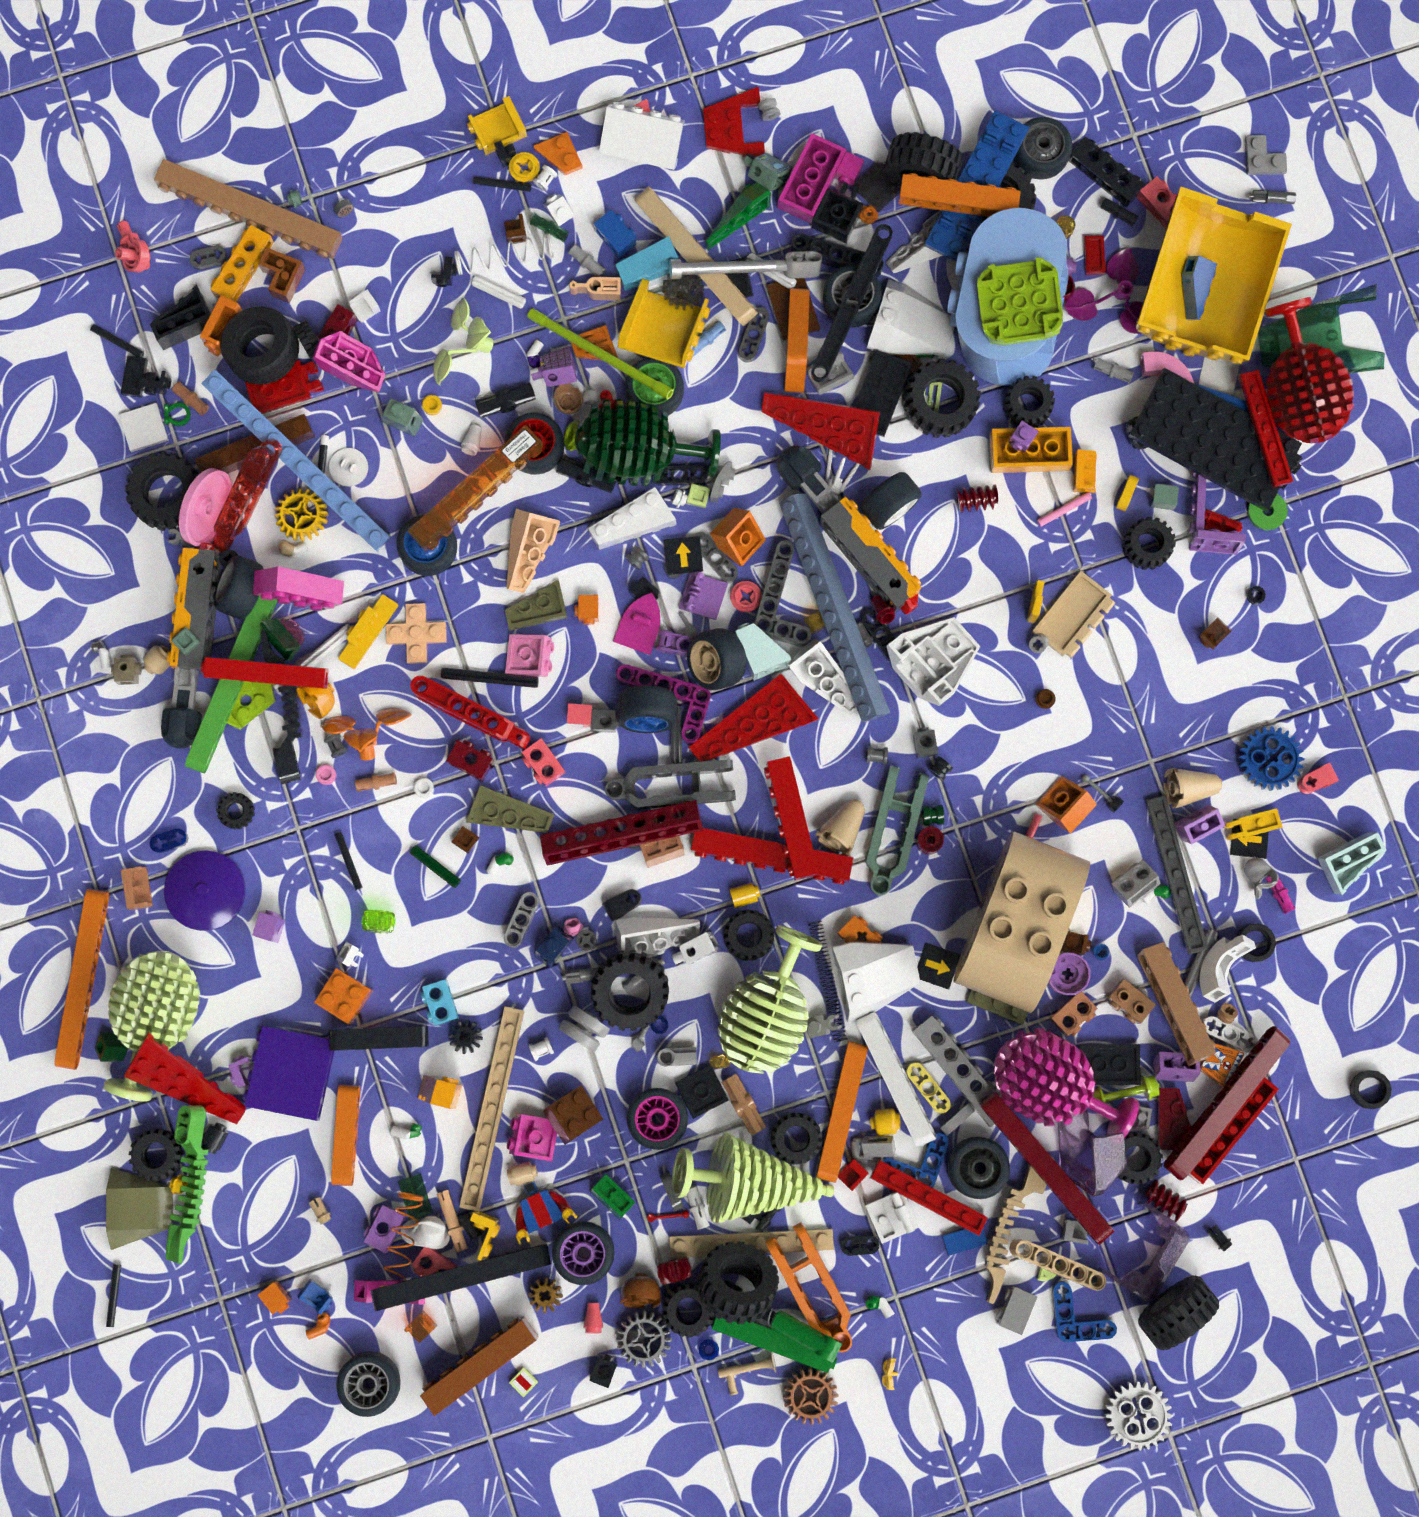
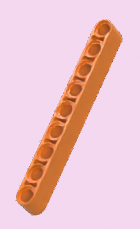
M87 889L85 893L55 1055V1067L77 1070L79 1066L109 903L108 891Z

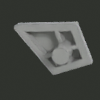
M1139 1106L1136 1120L1129 1132L1149 1129L1152 1109Z

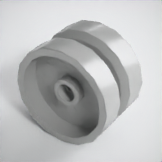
M573 1005L568 1015L577 1023L574 1025L568 1020H563L558 1029L595 1053L600 1043L591 1036L592 1033L605 1038L610 1028L602 1024L600 1019L588 1011H583Z

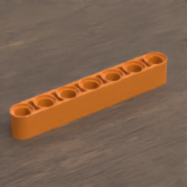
M852 1041L847 1043L816 1177L821 1180L837 1182L868 1051V1046Z

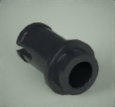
M468 1213L458 1220L460 1222L459 1226L462 1225L470 1241H472L482 1233L477 1227L473 1226L474 1222L470 1221L471 1216Z
M1217 1224L1207 1231V1234L1219 1246V1250L1221 1249L1224 1252L1232 1246L1231 1238H1227Z

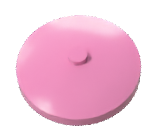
M215 468L207 469L200 473L189 486L179 515V529L185 542L197 547L200 546L201 542L210 543L223 528L228 518L233 498L232 482L227 473Z

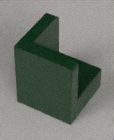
M100 1033L94 1047L100 1062L123 1061L128 1051V1048L121 1043V1040H118V1036L114 1033Z

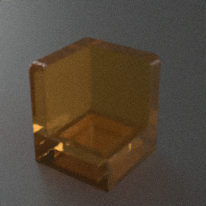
M423 1311L404 1330L406 1333L409 1332L420 1343L438 1325Z

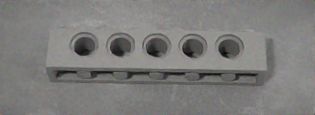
M930 1016L912 1031L913 1034L988 1127H992L994 1125L993 1121L979 1104L983 1102L986 1096H990L996 1091V1088L989 1080L986 1082L982 1078L983 1072L976 1064L973 1066L969 1062L970 1056L964 1049L960 1050L957 1047L956 1043L958 1041L951 1033L947 1034L944 1031L943 1027L945 1025L938 1017ZM934 1032L939 1033L942 1037L939 1044H935L931 1040ZM947 1048H951L954 1051V1058L952 1060H948L944 1056V1051ZM960 1064H964L967 1067V1073L964 1076L959 1075L957 1072V1067ZM973 1080H977L980 1083V1089L977 1092H973L970 1089V1083Z

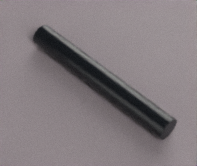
M474 176L473 184L527 192H531L532 184Z
M95 324L91 326V332L136 357H143L144 352Z
M342 832L337 833L334 836L355 891L360 890L363 887Z
M113 1264L106 1327H114L121 1264Z

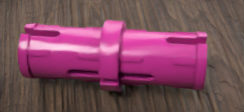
M1270 876L1265 878L1268 882H1271ZM1279 878L1277 884L1271 887L1274 893V899L1278 900L1283 913L1286 914L1296 909V907H1294L1287 893L1289 892L1288 889L1284 888Z

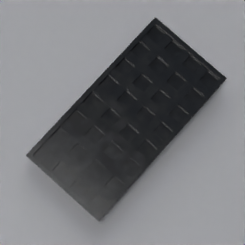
M1166 368L1161 371L1128 437L1267 512L1281 486L1272 487L1250 414ZM1278 430L1290 469L1302 443Z

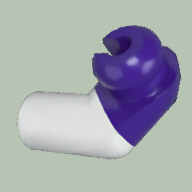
M535 340L526 354L528 363L533 369L541 367L538 353L544 345L538 340Z

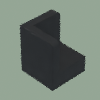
M642 577L630 589V595L636 600L650 593L654 595L656 600L661 596V592L645 577Z

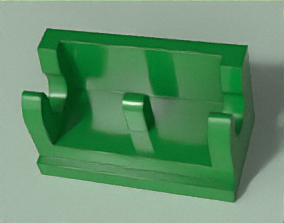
M606 1174L590 1191L619 1220L636 1203Z

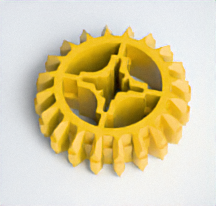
M301 488L298 489V494L291 490L292 496L289 497L287 494H284L286 500L280 499L278 501L282 506L275 507L276 511L280 512L274 515L276 519H279L276 525L281 526L279 529L281 533L286 532L285 536L287 538L292 536L294 541H297L299 536L302 542L305 541V536L312 540L311 534L314 533L316 536H319L317 530L323 531L325 529L321 523L327 524L328 522L327 519L323 518L329 515L327 511H323L327 508V505L322 504L323 500L320 497L317 498L318 495L315 492L311 494L309 489H306L304 494ZM300 502L297 507L291 508L293 504ZM308 502L316 506L317 515L308 512ZM302 512H304L305 516H301V518H299L298 514H302ZM287 515L295 518V528L287 524ZM312 522L309 527L303 529L306 523Z

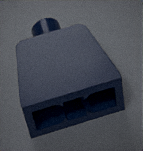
M559 926L555 927L537 948L535 957L551 969L574 938L566 934Z

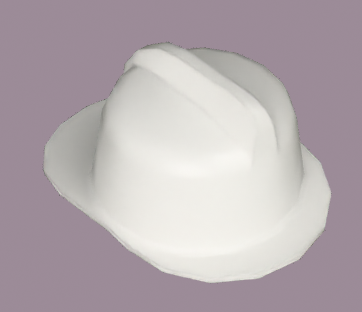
M436 1216L417 1219L419 1224L415 1227L401 1228V1233L411 1237L415 1241V1246L440 1249L446 1246L450 1240V1235L448 1236V1229L444 1222ZM410 1220L403 1226L415 1225L417 1222ZM401 1235L404 1241L409 1244L413 1243L412 1240Z

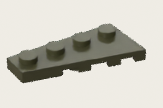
M480 785L466 823L548 833L555 814Z

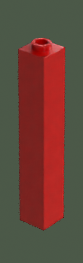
M205 657V661L201 663V673H204L203 677L322 689H327L328 668Z

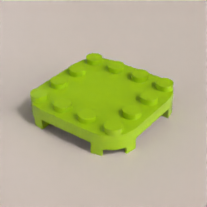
M1035 257V261L1001 266L992 264L987 266L988 268L981 273L977 281L982 329L989 343L1010 345L1044 340L1060 333L1063 325V310L1056 266L1054 267L1050 262L1043 260V258Z

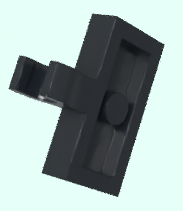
M127 356L121 388L123 396L142 398L143 390L139 386L140 378L159 380V376H156V373H146L147 358Z

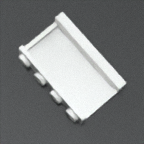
M613 102L606 108L599 154L674 170L677 166L678 150L685 120H681V117L678 115L670 114L668 117L663 116L662 112L651 110L649 113L643 111L641 107L632 106L627 108L622 103Z

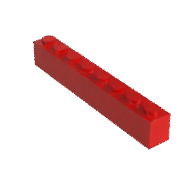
M703 828V831L694 832L691 852L695 853V857L706 858L708 855L713 856L714 860L726 862V859L734 860L736 865L745 866L746 863L754 864L753 868L761 870L770 867L774 868L773 872L782 874L788 871L787 865H790L789 857H785L782 847L786 844ZM813 850L819 871L817 876H813L814 880L824 881L825 878L833 880L832 883L844 885V882H849L854 857Z

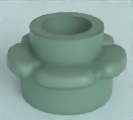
M290 189V194H287L290 206L298 208V206L303 205L298 189L294 191Z

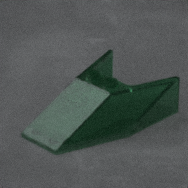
M1377 284L1316 302L1296 311L1303 343L1319 344L1318 346L1330 349L1334 352L1333 354L1342 359L1343 365L1348 369L1349 373L1385 369L1384 352L1350 347L1343 344L1339 307L1343 304L1377 300ZM1284 317L1259 328L1258 340L1262 366L1271 368L1272 364L1279 358V355L1291 347Z

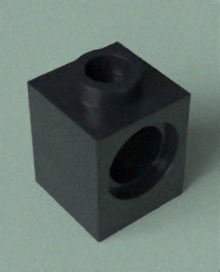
M605 1353L603 1356L599 1355L589 1381L609 1388L618 1362L614 1361L615 1357ZM602 1364L608 1365L610 1373L602 1375L599 1372V1366Z

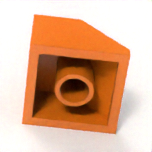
M733 508L710 533L718 549L739 566H743L766 541L751 512L739 508Z
M1061 776L1035 805L1054 823L1071 834L1097 804L1088 791Z

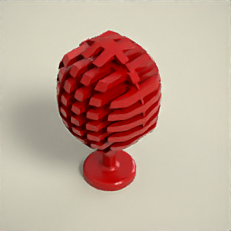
M1311 297L1265 309L1264 315L1266 317L1281 314L1284 316L1291 342V347L1282 352L1270 368L1271 371L1266 381V395L1277 426L1286 432V435L1304 443L1313 444L1325 442L1333 438L1340 432L1344 424L1348 422L1350 412L1354 406V403H1352L1354 391L1349 371L1343 365L1340 357L1333 354L1334 352L1330 349L1318 346L1319 344L1303 343L1296 310L1312 304Z

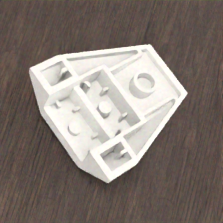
M888 279L867 348L886 354L946 355L955 327L950 326L951 315L909 286Z
M955 617L903 633L887 645L893 670L919 699L938 706L955 693L980 648V645Z
M847 942L832 947L835 966L840 970L846 998V1002L843 1005L848 1023L856 1021L874 1011L877 1012L920 984L913 945Z

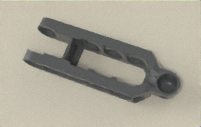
M733 760L633 767L624 779L610 780L605 786V793L609 799L626 800L636 809L660 808L697 800L698 804L735 801V790L728 792H717V790L701 792L700 774L733 771ZM692 775L693 794L691 795L673 794V796L658 797L656 795L652 798L639 799L635 795V783L639 779Z

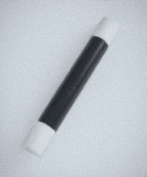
M321 435L318 468L324 474L329 436Z

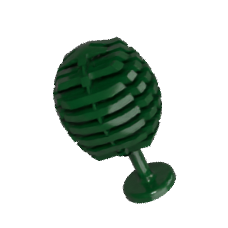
M604 399L600 411H597L598 403L592 404L588 417H584L578 425L575 435V446L578 457L579 454L580 456L581 454L583 455V471L589 474L590 467L594 466V477L596 480L602 481L604 472H606L605 480L607 483H614L616 478L619 485H625L628 479L629 485L637 486L640 478L641 486L649 484L652 475L653 482L660 480L663 469L670 465L674 454L705 458V473L708 476L714 477L720 457L721 433L719 429H712L706 446L677 443L674 429L672 432L668 430V413L663 411L661 418L658 419L657 406L649 404L648 412H646L647 405L645 402L639 401L635 409L634 400H626L623 408L622 399H614L613 408L610 409V399Z

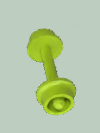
M1141 1075L1142 1085L1103 1094L1101 1087L1096 1086L1093 1097L1106 1103L1144 1093L1147 1101H1151L1153 1097L1159 1096L1160 1084L1157 1083L1154 1075Z

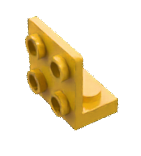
M475 1211L470 1221L474 1222L473 1226L483 1230L487 1229V1227L489 1228L477 1260L481 1261L490 1255L493 1244H490L492 1238L497 1237L501 1225L498 1224L500 1219Z

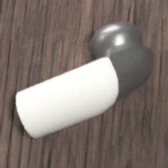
M104 642L92 643V652H99L101 668H110V655Z

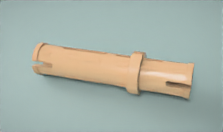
M449 1190L436 1194L449 1229L447 1233L448 1236L451 1235L455 1252L468 1249L462 1233L464 1229L459 1225Z

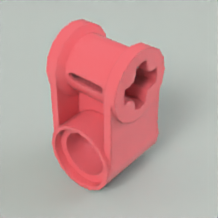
M1328 763L1300 778L1297 786L1303 794H1310L1338 782L1339 779L1331 763ZM1306 782H1311L1312 785L1307 786Z

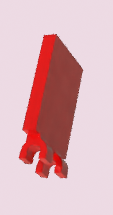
M298 360L284 377L273 383L254 385L245 382L251 404L261 414H265L312 399L310 393L324 391L323 384L319 379L312 382L309 381L308 375L319 373L317 365L314 361L302 365L300 360Z

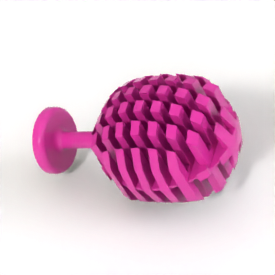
M1044 1028L1033 1029L1035 1034L1019 1030L1016 1034V1039L1014 1037L1010 1041L1007 1040L999 1049L994 1062L995 1083L997 1089L1000 1090L1003 1102L1007 1106L1010 1105L1014 1111L1021 1113L1027 1118H1031L1039 1124L1043 1122L1044 1126L1051 1127L1055 1126L1053 1120L1056 1122L1063 1121L1064 1124L1069 1125L1074 1116L1079 1113L1082 1114L1089 1108L1110 1119L1107 1136L1113 1143L1122 1141L1132 1128L1139 1111V1101L1133 1097H1128L1115 1109L1093 1097L1095 1087L1094 1073L1082 1049H1078L1076 1045L1050 1031L1045 1032Z

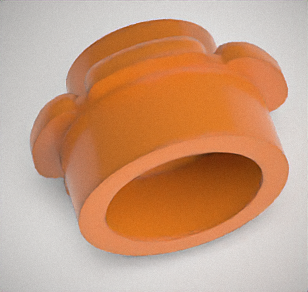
M872 205L864 206L859 217L864 223L872 224L878 219V212H876V208Z

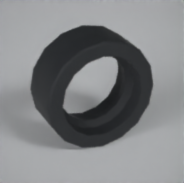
M1259 923L1243 927L1237 936H1246L1251 931L1261 932L1267 939V947L1261 954L1254 955L1248 952L1241 957L1250 962H1260L1269 958L1276 947V938L1272 930L1266 925Z
M1366 1070L1359 1072L1350 1083L1351 1097L1362 1108L1377 1109L1383 1107L1391 1097L1392 1087L1390 1081L1379 1071ZM1369 1077L1378 1080L1382 1086V1095L1373 1102L1364 1100L1359 1093L1360 1083Z

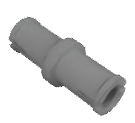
M577 244L570 249L568 254L581 263L583 269H588L596 277H601L606 269L597 263L591 254L588 255Z
M1100 358L1097 359L1093 370L1110 375L1109 378L1113 379L1115 377L1130 384L1134 372L1119 367V364H1112Z

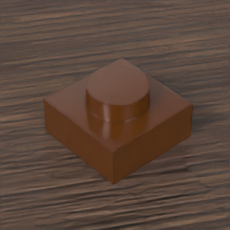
M462 826L451 843L469 854L480 837Z

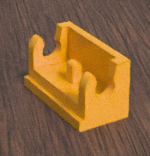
M1077 449L1074 457L1073 492H1096V451Z

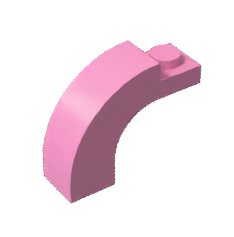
M1163 352L1142 353L1140 357L1142 377L1159 376L1161 371L1166 368L1194 383L1187 367L1176 357Z

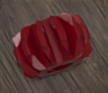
M685 1257L669 1260L657 1265V1275L662 1284L674 1283L692 1276L691 1265L688 1258Z

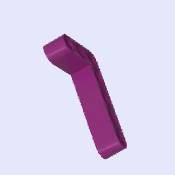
M624 664L617 669V679L620 684L625 686H643L639 682L642 676L650 678L648 686H658L661 682H667L669 684L668 690L675 694L677 701L690 704L682 729V740L684 743L692 745L699 739L711 699L708 689ZM629 671L631 673L630 678L622 679L620 677L621 672ZM685 687L688 689V694L680 696L677 690ZM699 693H705L708 698L700 702L696 699V696ZM698 711L702 717L696 721L690 715ZM693 730L696 733V737L691 740L687 739L685 733Z

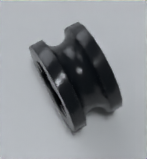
M1260 586L1252 587L1247 593V600L1253 605L1261 604L1266 597L1265 590ZM1252 591L1260 592V600L1251 597L1254 594Z

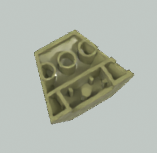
M111 1167L106 1188V1233L110 1249L114 1250L168 1230L169 1225H173V1220L170 1219V1215L173 1214V1193L169 1185L153 1180L148 1181L143 1177L140 1178L135 1174Z

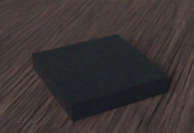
M711 1064L675 1082L693 1119L729 1101Z

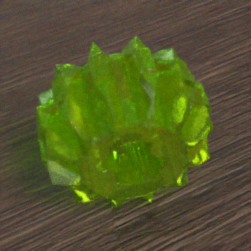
M366 910L363 912L361 921L362 929L369 933H392L396 924L395 914L383 910Z

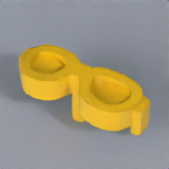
M889 1358L883 1363L885 1375L882 1377V1383L887 1390H895L892 1376H898V1372H893L896 1358Z

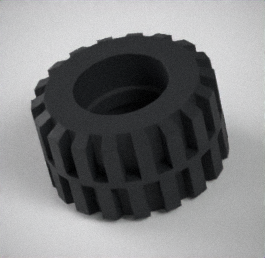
M1024 376L1023 380L1020 377L1015 383L1013 382L1010 385L1003 401V410L1006 411V418H1011V424L1017 423L1018 427L1021 421H1024L1033 428H1037L1039 424L1043 425L1048 420L1054 408L1055 398H1053V390H1049L1051 386L1049 384L1045 385V380L1042 378L1038 381L1036 380L1037 376H1033L1032 379H1029V376ZM1024 394L1032 395L1039 401L1040 408L1035 411L1024 410L1018 402V397Z
M1147 517L1145 520L1144 518L1139 519L1138 522L1132 524L1123 539L1124 544L1122 546L1125 549V557L1128 556V561L1130 563L1134 562L1135 567L1139 568V566H1142V570H1147L1148 568L1153 570L1157 566H1162L1173 554V548L1176 546V542H1174L1175 534H1171L1173 529L1171 526L1167 528L1165 526L1167 522L1163 521L1161 523L1159 522L1160 518L1157 517L1154 520L1152 517ZM1143 534L1154 536L1159 542V551L1155 553L1144 551L1139 544V536Z
M746 909L745 911L737 912L729 919L724 929L726 948L737 959H742L743 961H755L762 958L769 952L774 941V928L771 921L766 915L761 914L757 910ZM744 924H754L759 928L761 939L757 945L745 947L739 943L737 932Z
M790 1113L780 1118L772 1128L770 1136L771 1146L781 1160L794 1165L804 1164L812 1160L820 1151L822 1133L819 1125L808 1115ZM794 1126L802 1127L808 1134L806 1147L799 1151L789 1149L784 1142L786 1131Z
M151 1129L142 1132V1135H138L135 1138L136 1141L132 1142L130 1146L132 1151H129L128 1154L131 1155L129 1163L133 1164L132 1170L137 1172L140 1178L144 1177L148 1181L165 1180L180 1170V1164L183 1163L181 1162V1157L185 1154V1150H182V1145L175 1141V1135L171 1131ZM156 1142L161 1143L167 1151L166 1161L160 1167L152 1166L147 1159L148 1148Z
M1128 1132L1122 1141L1114 1143L1109 1148L1111 1151L1108 1153V1158H1110L1108 1163L1113 1169L1112 1172L1120 1180L1131 1184H1144L1147 1181L1153 1180L1154 1176L1159 1174L1160 1171L1158 1170L1163 1165L1161 1163L1163 1154L1160 1153L1161 1148L1156 1144L1157 1141L1150 1138L1147 1134ZM1131 1146L1141 1147L1146 1154V1162L1139 1170H1131L1125 1163V1153Z
M684 1283L673 1288L668 1293L663 1305V1316L668 1328L672 1332L679 1334V1336H688V1338L696 1335L699 1336L702 1332H705L712 1324L714 1313H709L706 1309L707 1305L701 1303L700 1295L697 1293L698 1285L694 1283ZM684 1298H693L701 1306V1314L694 1322H684L677 1315V1305Z

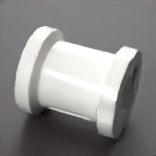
M543 165V170L537 178L533 179V183L543 191H547V186L558 175L552 168Z
M548 1037L534 1045L529 1044L535 1061L548 1053H554Z

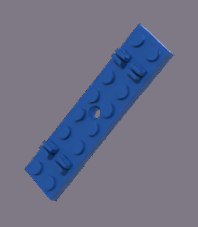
M994 111L957 182H975L978 185L984 186L991 184L999 188L1030 127ZM942 210L924 246L957 262L959 252L966 251L973 234L984 216Z

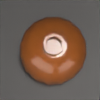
M636 1273L635 1277H631L624 1282L620 1292V1304L624 1302L625 1307L645 1309L647 1304H651V1308L657 1307L661 1304L660 1287L654 1279L647 1277V1274Z

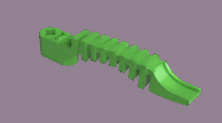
M201 1105L182 1106L178 1111L175 1128V1141L182 1145L186 1152L185 1156L181 1157V1162L189 1164V1166H182V1172L189 1173L188 1176H182V1181L187 1182V1186L181 1185L180 1190L186 1192V1195H179L178 1197L179 1201L185 1203L184 1205H175L174 1209L183 1213L182 1215H170L171 1220L181 1223L180 1225H169L165 1259L178 1264H182L185 1245L189 1237L196 1231V1224H199L200 1219L197 1218L202 1210L199 1207L203 1203L201 1195H204L205 1191L202 1187L206 1182L204 1175L207 1173L205 1165H207L208 1160L203 1155H208V1149L201 1148L206 1111Z

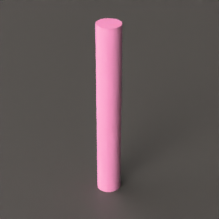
M1087 492L1038 519L1037 522L1042 527L1089 501L1092 497Z

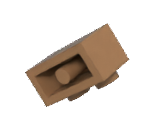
M1125 979L1120 980L1106 998L1110 1001L1109 1005L1114 1010H1121L1125 1013L1124 1017L1132 1024H1135V1022L1141 1024L1156 1006L1153 1001Z

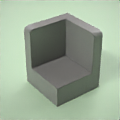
M1064 1219L1061 1240L1088 1245L1089 1240H1086L1087 1232L1079 1222Z

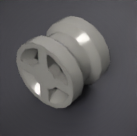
M775 98L765 99L758 104L759 110L762 111L761 117L763 121H771L781 115L780 110L776 107L777 101Z

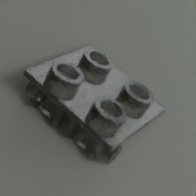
M885 161L874 164L851 186L853 189L855 187L858 188V194L878 213L900 194L901 184L898 185L886 174Z

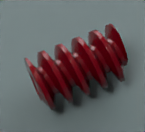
M993 484L992 489L986 485L984 491L981 486H978L976 492L973 487H970L968 492L966 488H962L960 493L956 488L957 506L961 513H963L964 507L967 508L968 512H971L972 506L975 507L976 511H979V507L982 505L984 511H986L987 505L990 504L991 509L994 510L995 504H998L996 484Z
M1156 1179L1149 1183L1141 1198L1147 1197L1146 1204L1154 1201V1209L1160 1205V1213L1168 1210V1218L1174 1214L1175 1222L1182 1217L1188 1205L1185 1197L1179 1199V1193L1177 1192L1172 1195V1189L1168 1188L1165 1190L1164 1184L1158 1186V1180Z

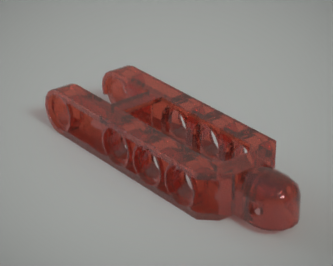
M268 439L260 446L250 450L243 462L214 525V532L216 534L212 543L214 548L221 553L230 549L235 537L244 531L250 521L282 452V446L276 439ZM268 444L275 448V454H270L267 451L266 447Z

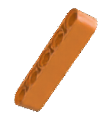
M339 1084L331 1174L332 1185L353 1186L360 1085Z

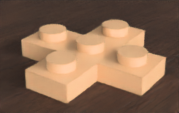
M425 603L406 604V624H386L387 645L406 644L407 664L427 663V644L447 643L446 622L427 623Z

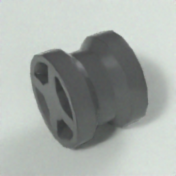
M634 545L632 552L624 558L634 568L640 570L642 563L648 561L649 556L638 546Z
M582 930L577 935L576 942L579 948L589 951L596 946L597 939L592 931Z

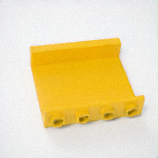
M642 279L620 331L617 348L685 368L687 361L691 362L694 350L692 348L698 345L700 336L697 335L703 332L705 326L703 320L708 319L711 309L708 307L709 299L705 298L702 308L649 292L650 281Z

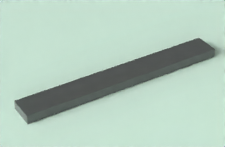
M1166 795L1145 800L1188 955L1209 950Z

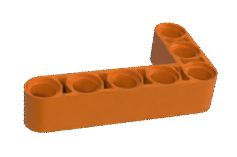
M790 288L784 392L804 393L810 289Z

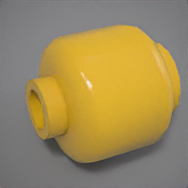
M894 1109L876 1110L874 1117H871V1128L875 1129L879 1136L895 1135L898 1129H901L900 1114L896 1113Z

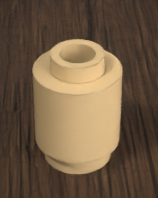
M529 1161L511 1166V1169H507V1176L510 1185L519 1186L534 1182L538 1172L536 1165H532Z

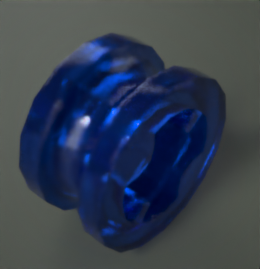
M658 1016V1019L665 1023V1028L662 1031H658V1028L654 1027L653 1023L650 1026L654 1033L663 1034L667 1031L669 1024L665 1017Z

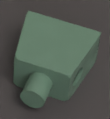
M390 398L382 414L381 422L415 437L423 422V418L414 408Z

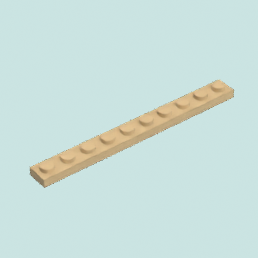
M504 1006L460 1208L478 1212L481 1209L525 1013L524 1010Z

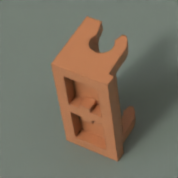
M679 836L640 845L647 868L685 855Z
M140 866L122 869L121 876L127 909L133 911L153 907L147 867Z

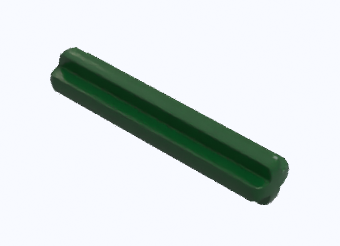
M417 845L410 850L412 856L453 888L458 887L461 883L460 878Z

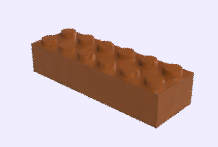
M517 1317L507 1325L508 1329L506 1331L500 1329L490 1338L491 1342L486 1344L484 1341L473 1350L475 1354L471 1357L469 1354L465 1355L456 1363V1368L453 1369L450 1366L439 1375L441 1379L437 1382L433 1379L422 1388L424 1392L420 1397L433 1416L440 1413L537 1341L539 1336L526 1317L522 1319Z

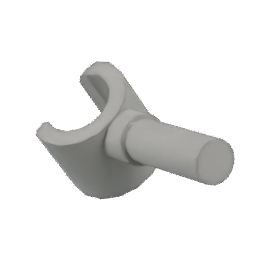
M680 613V618L688 628L684 634L693 639L698 634L697 630L689 623L684 613Z
M649 1024L647 1028L642 1029L638 1037L632 1042V1048L636 1052H639L645 1046L641 1040L648 1031Z

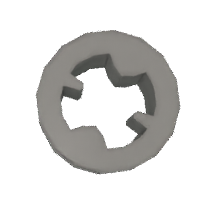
M1041 633L1034 635L1029 642L1030 649L1034 653L1044 652L1049 644L1048 638ZM1037 640L1043 643L1041 647H1037L1038 644L1035 645Z

